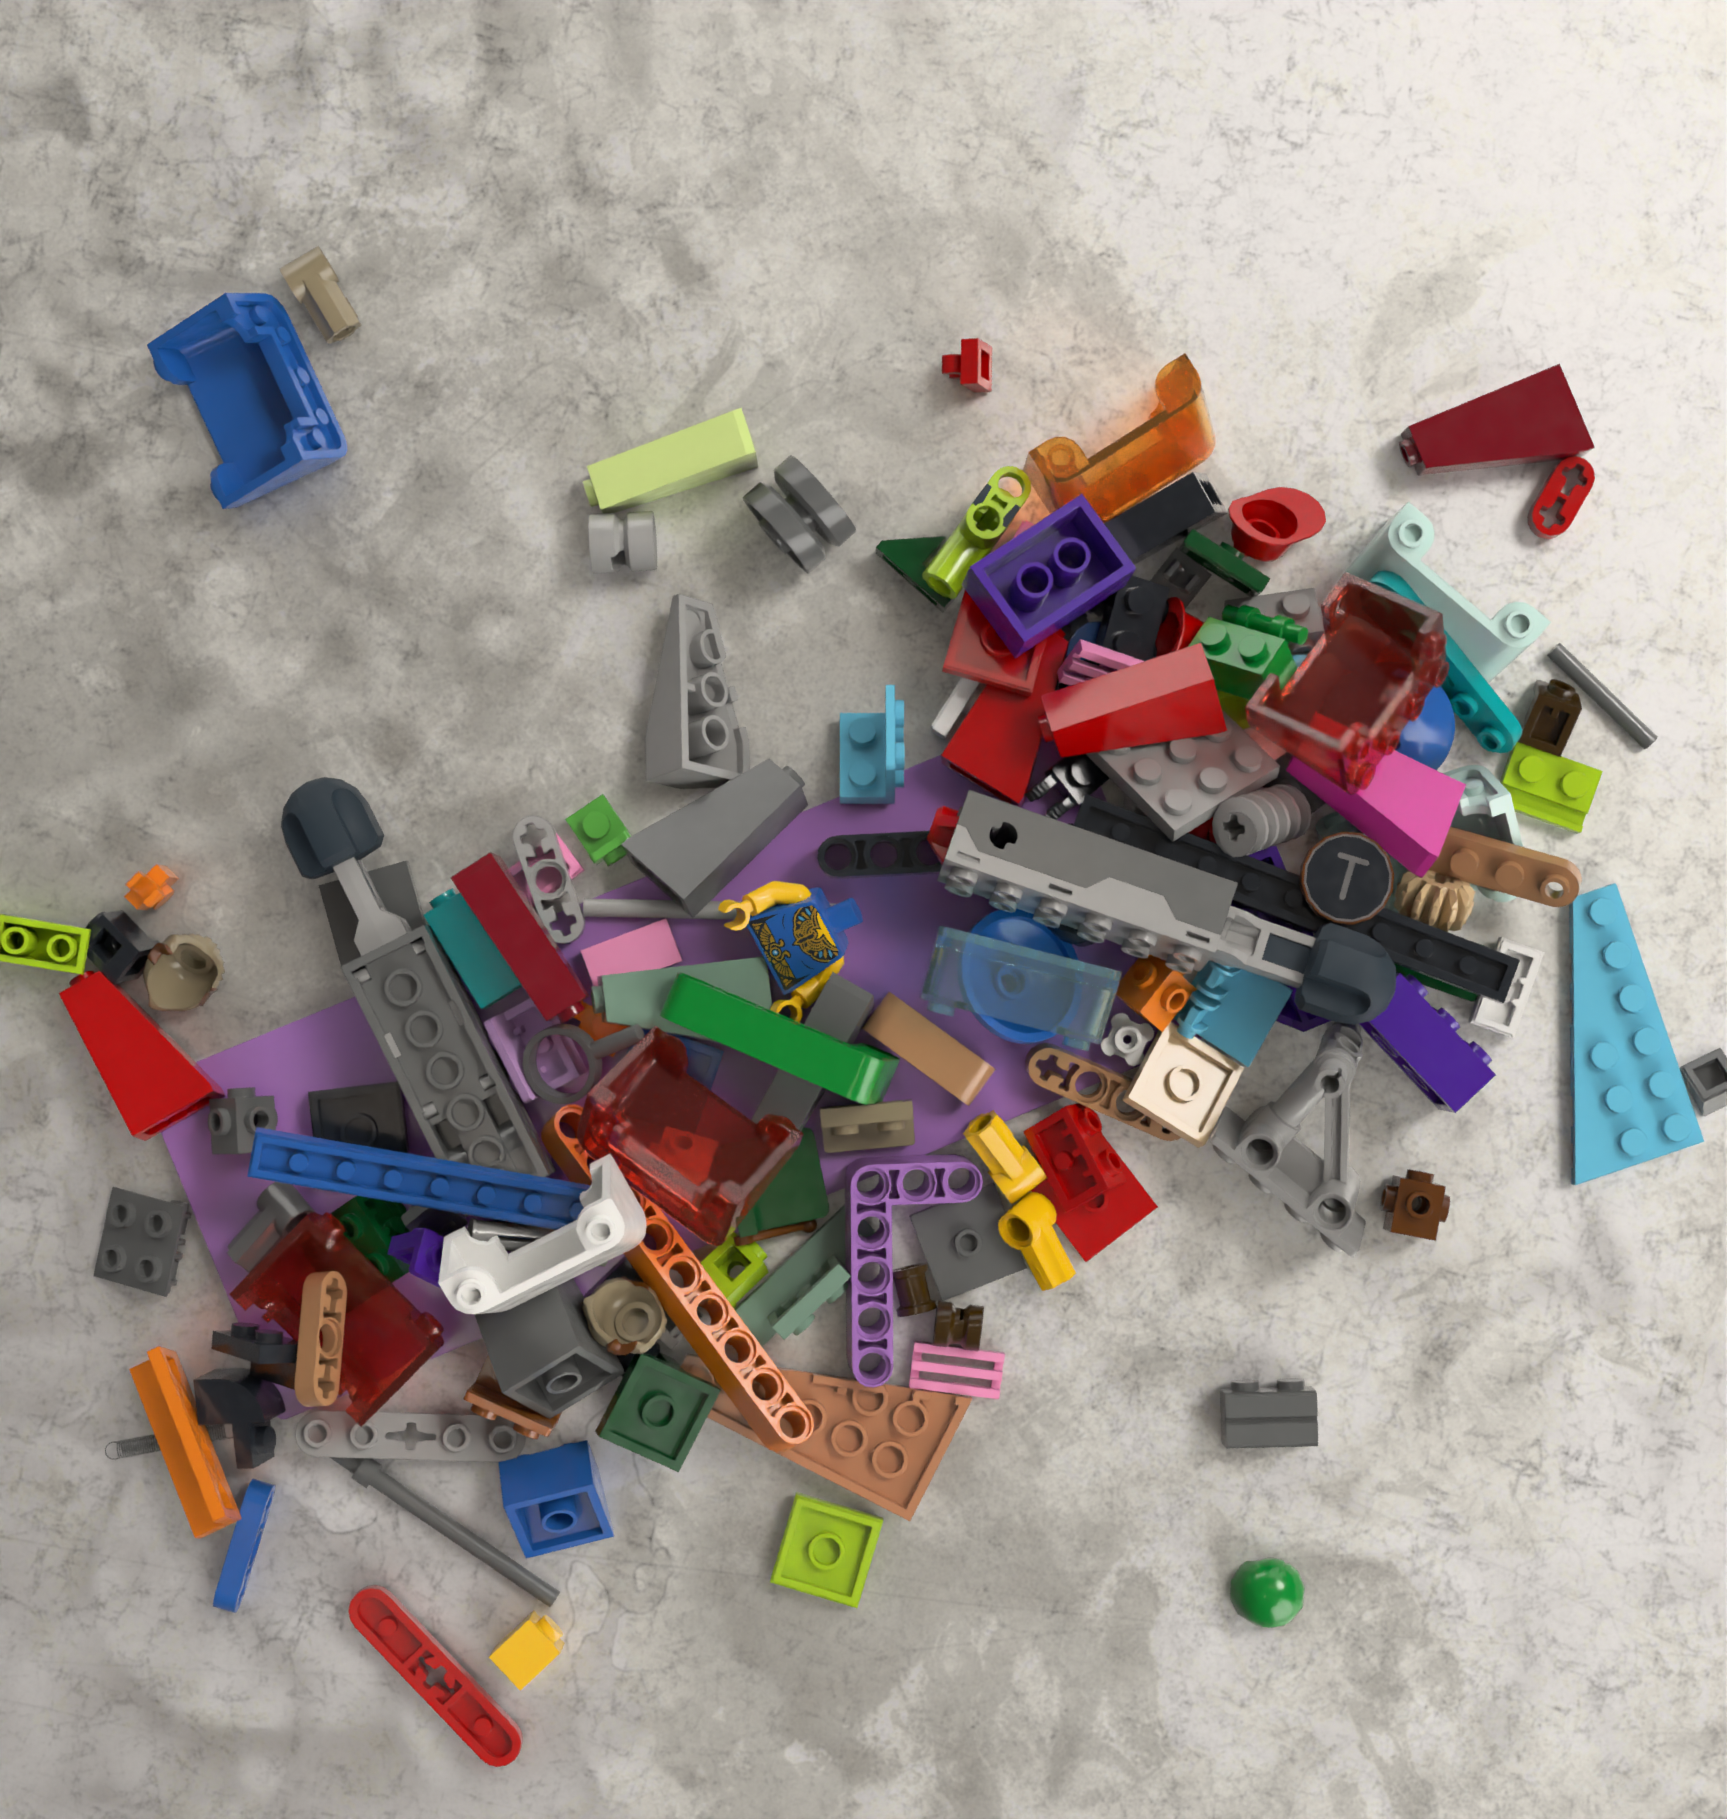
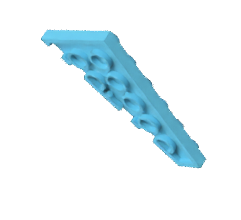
M1616 883L1577 895L1576 899L1569 904V953H1571L1572 983H1570V1000H1572L1570 1091L1573 1097V1126H1571V1143H1573L1572 1185H1578L1704 1142Z

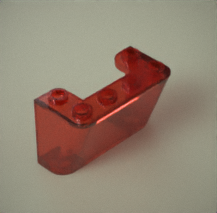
M1345 572L1321 604L1324 634L1282 690L1280 689L1279 677L1270 672L1245 706L1247 721L1251 728L1349 795H1353L1359 789L1365 790L1370 785L1376 772V766L1384 755L1389 756L1394 752L1399 743L1402 730L1409 721L1413 722L1419 717L1425 704V698L1432 688H1438L1444 682L1449 671V663L1446 662L1445 646L1447 636L1444 634L1443 613Z

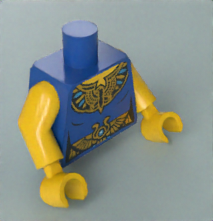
M771 881L744 895L740 903L730 899L722 901L719 904L718 911L727 913L734 908L737 910L735 919L725 923L724 927L737 931L747 926L782 993L786 995L791 992L792 998L790 1000H777L772 1004L770 1010L779 1013L787 1005L791 1011L790 1018L800 1022L802 1018L801 1008L807 1009L820 996L832 972L838 974L844 965V955L849 944L844 930L863 922V917L856 901L851 897L831 906L820 887L808 889L803 884Z

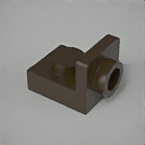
M1551 679L1547 683L1542 680H1536L1533 687L1534 698L1521 725L1522 736L1518 742L1561 757L1582 710L1580 697L1575 692L1574 687L1563 681Z

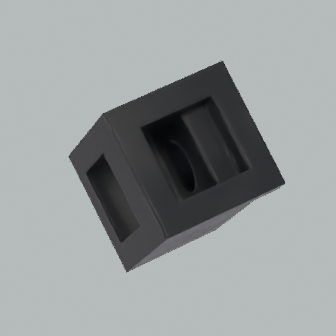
M123 910L108 913L101 912L86 926L87 929H91L87 957L113 984L139 979L143 974L149 952L159 941H152Z

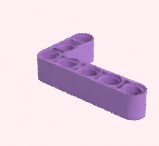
M963 1155L863 1157L850 1163L846 1170L845 1264L851 1275L846 1281L848 1284L846 1289V1358L848 1366L857 1381L866 1387L874 1388L883 1385L889 1380L893 1371L892 1205L963 1203L977 1197L982 1189V1175L978 1168ZM958 1168L968 1169L969 1178L967 1183L961 1188H950L948 1184L950 1174ZM911 1170H922L924 1180L921 1186L914 1190L904 1189L903 1178ZM867 1171L877 1172L879 1181L874 1189L866 1192L858 1190L857 1181L860 1175ZM866 1217H877L880 1223L876 1233L867 1237L860 1236L857 1232L859 1223ZM875 1262L880 1265L879 1274L872 1281L865 1282L858 1279V1272L864 1264ZM873 1307L880 1310V1317L875 1324L862 1326L858 1323L859 1316L865 1309ZM868 1353H878L881 1359L875 1369L871 1371L859 1369V1362L863 1356Z

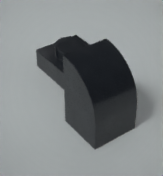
M246 1368L214 1369L193 1380L198 1425L232 1424L237 1469H254L275 1457L276 1433L271 1426L270 1420L284 1413L286 1409L279 1390L272 1382L256 1378L250 1373V1369Z

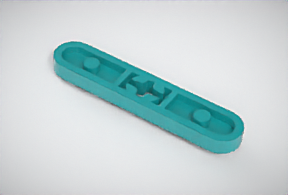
M1383 570L1375 573L1363 590L1364 599L1369 609L1393 633L1396 642L1408 653L1420 670L1430 675L1439 683L1448 696L1453 712L1459 716L1476 737L1480 746L1489 752L1508 753L1522 736V726L1517 718L1410 585L1394 572Z

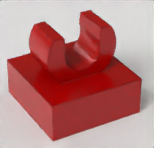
M979 338L961 339V355H942V374H949L950 379H960V384L974 393L992 392V346Z

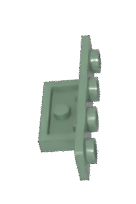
M845 1204L734 1309L761 1346L765 1345L776 1333L783 1340L791 1333L796 1336L801 1334L815 1319L813 1312L825 1301L828 1304L836 1301L848 1288L846 1281L851 1275L845 1264ZM865 1219L859 1223L857 1232L860 1236L867 1237L876 1233Z

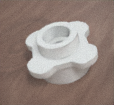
M1124 1013L1114 1015L1111 1019L1112 1028L1108 1037L1102 1040L1101 1049L1108 1056L1115 1054L1124 1058L1128 1065H1139L1144 1059L1142 1052L1146 1043L1153 1039V1028L1147 1023L1137 1024L1131 1021L1128 1015ZM1125 1035L1131 1036V1043L1125 1044L1123 1037Z

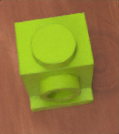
M734 1231L700 1262L733 1308L737 1306L736 1303L769 1273L763 1262L768 1257L764 1250L756 1242L735 1246L734 1237L738 1235ZM734 1266H743L745 1269L735 1279L730 1277V1271Z

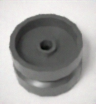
M790 455L774 469L775 482L786 496L785 499L770 485L759 482L743 496V501L773 543L809 574L825 560L824 547L813 533L814 530L828 543L839 547L856 532V528L841 506L819 480L798 459Z

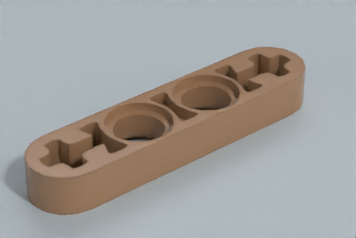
M1051 1043L1037 1044L1026 1055V1071L1033 1082L1040 1087L1159 1139L1174 1141L1181 1138L1169 1129H1163L1161 1124L1136 1109L1132 1112H1122L1117 1109V1097L1121 1092L1128 1089L1133 1080L1132 1078ZM1050 1055H1053L1055 1064L1059 1068L1068 1071L1065 1086L1060 1085L1064 1078L1059 1073L1047 1070L1044 1076L1040 1075L1041 1070L1036 1064L1038 1059L1047 1060ZM1069 1063H1075L1069 1070ZM1088 1071L1098 1074L1100 1084L1095 1092L1085 1095L1080 1094L1076 1090L1075 1083L1079 1075Z

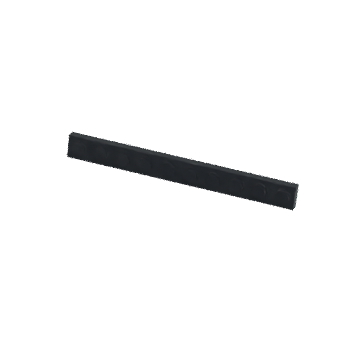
M1084 795L1073 826L1237 882L1238 885L1232 900L1233 902L1316 933L1321 926L1330 923L1317 916L1309 907L1300 889L1299 875L1247 855L1232 857L1224 853L1216 843L1190 833H1186L1172 842L1150 818L1093 796ZM1383 908L1371 919L1353 925L1336 924L1365 934L1380 943L1395 964L1500 1004L1505 1002L1520 962L1517 958Z

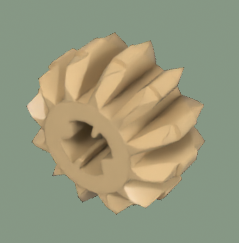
M1407 869V872L1403 873L1401 882L1397 884L1394 895L1396 897L1394 907L1398 910L1399 914L1446 932L1448 930L1458 931L1466 924L1468 915H1471L1475 891L1470 886V883L1447 875L1443 876L1431 870H1428L1421 878Z

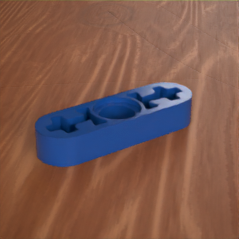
M254 1478L249 1483L240 1509L242 1519L237 1521L215 1592L213 1607L236 1613L241 1605L273 1501L276 1487L274 1484Z

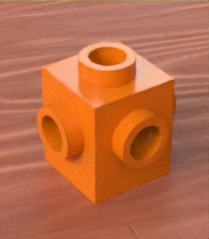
M1148 955V958H1138L1112 992L1135 1013L1163 1032L1177 1013L1185 1006L1192 992L1197 989L1183 977L1185 973L1168 968L1165 965L1166 960Z

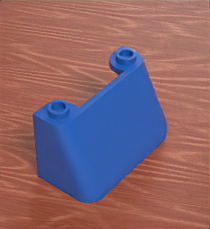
M224 293L147 344L158 375L165 381H170L173 384L188 385L219 452L223 464L212 469L210 488L214 497L220 502L222 509L242 506L324 468L346 455L348 451L347 442L288 313L284 306L272 295L266 293Z

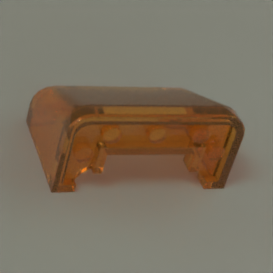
M1186 353L1168 363L1159 371L1154 384V391L1159 403L1156 409L1149 415V420L1087 459L1080 446L1074 440L1067 437L1051 438L1028 452L1023 471L1029 477L1031 485L1050 514L1083 494L1102 522L1106 523L1150 497L1210 457L1216 444V436L1201 379Z

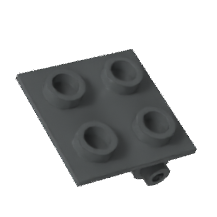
M112 1187L94 1276L167 1297L171 1291V1286L177 1285L175 1277L179 1261L175 1259H182L183 1253L178 1252L177 1249L178 1245H185L186 1240L180 1238V1235H185L187 1221L192 1213L187 1212L189 1203L175 1200L168 1202Z

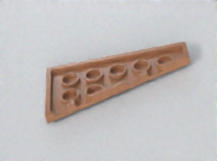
M687 1353L681 1367L686 1372L717 1385L721 1390L707 1418L766 1447L700 1357L696 1354ZM777 1367L810 1411L814 1428L812 1435L807 1441L785 1452L775 1453L911 1521L972 1401V1397L886 1383L874 1388L866 1387L853 1378ZM753 1380L752 1390L759 1399L764 1400L765 1390L763 1386ZM781 1418L780 1428L782 1432L792 1438L793 1430L791 1424L786 1419Z

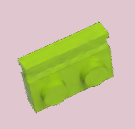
M1517 742L1510 751L1500 783L1510 792L1515 812L1578 834L1582 832L1585 816L1589 812L1603 771Z

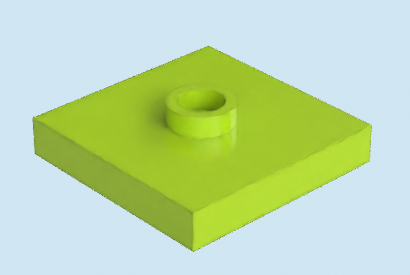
M796 1492L771 1574L770 1583L858 1608L884 1519Z

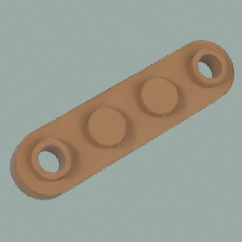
M1451 826L1439 857L1429 868V870L1443 876L1447 875L1464 882L1551 907H1563L1572 903L1576 899L1582 884V876L1578 867L1567 859ZM1548 883H1559L1563 890H1553L1549 887Z

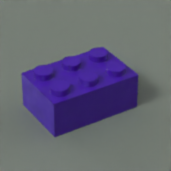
M1081 494L970 566L962 586L1014 658H1017L1126 586L1136 567L1083 494Z
M1396 973L1395 994L1387 1009L1373 1020L1359 1023L1360 1027L1438 1110L1456 1113L1496 1076L1487 1066L1492 1062V1059L1476 1042L1472 1041L1469 1044L1456 1033L1460 1025L1444 1008L1441 1007L1437 1010L1424 999L1429 993L1413 975L1408 974L1404 976L1401 973Z

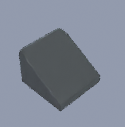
M1721 1048L1680 1067V1072L1703 1116H1707L1727 1106V1057Z

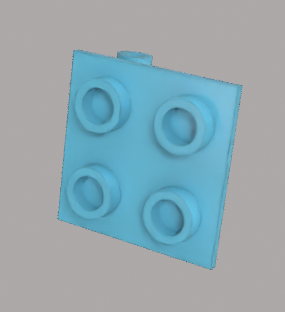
M1209 960L1202 970L1196 974L1191 983L1197 990L1192 992L1185 1006L1173 1019L1180 1024L1177 1031L1182 1036L1193 1039L1195 1034H1198L1249 1067L1293 990L1280 982Z

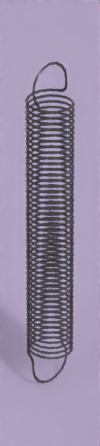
M215 1424V1427L214 1425H210V1427L205 1425L208 1434L210 1429L209 1436H211V1441H216L217 1436L218 1440H223L224 1437L227 1438L225 1428V1436H223V1424H217V1426ZM155 1434L150 1435L149 1438L148 1436H143L142 1439L141 1437H136L126 1441L110 1442L117 1443L118 1457V1444L120 1452V1443L123 1457L124 1453L125 1457H132L133 1451L134 1455H139L140 1451L141 1454H148L149 1449L151 1453L155 1452V1443L157 1451H161L159 1445H157ZM105 1448V1454H106V1456H107L109 1459H112V1460L120 1459V1457H119V1458H115V1459H114V1458H110V1457L107 1455V1453H106V1448Z

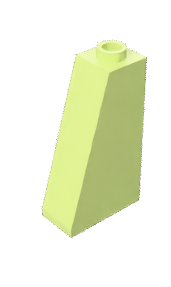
M742 408L588 465L587 469L591 479L583 481V485L591 507L599 505L602 513H616L759 466Z

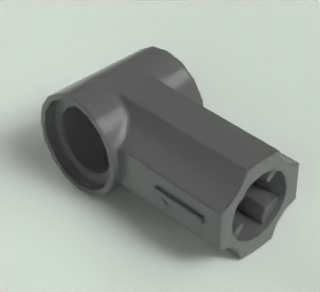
M274 1182L269 1185L258 1197L256 1204L259 1211L227 1246L229 1249L227 1254L248 1273L258 1275L287 1241H293L305 1235L315 1224L317 1219L316 1212L293 1184Z

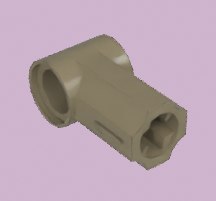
M319 246L279 269L299 303H304L328 344L347 338L362 325L347 297L345 298L337 283L340 281Z

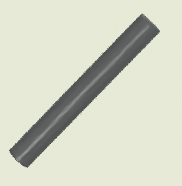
M1558 643L1547 654L1561 670L1644 750L1655 742L1658 736L1561 643Z

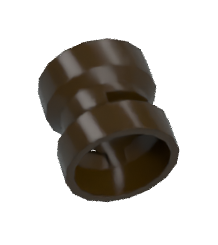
M938 1301L933 1346L948 1347L950 1344H960L964 1350L979 1351L984 1306L970 1304L965 1309L955 1307L952 1302Z

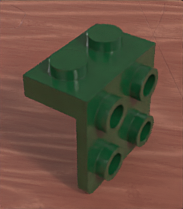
M803 1128L792 1148L782 1143L779 1150L756 1137L723 1144L721 1146L723 1155L715 1156L720 1184L729 1182L732 1200L724 1202L729 1229L738 1227L740 1238L758 1234L761 1230L823 1218L829 1213V1203L815 1135L810 1128Z

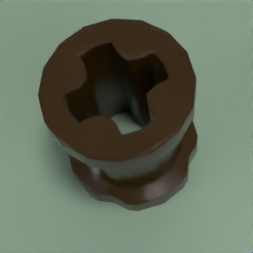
M918 1263L893 1269V1280L900 1307L896 1309L898 1317L921 1314L937 1308L936 1301L930 1299L925 1273L929 1270L927 1263Z

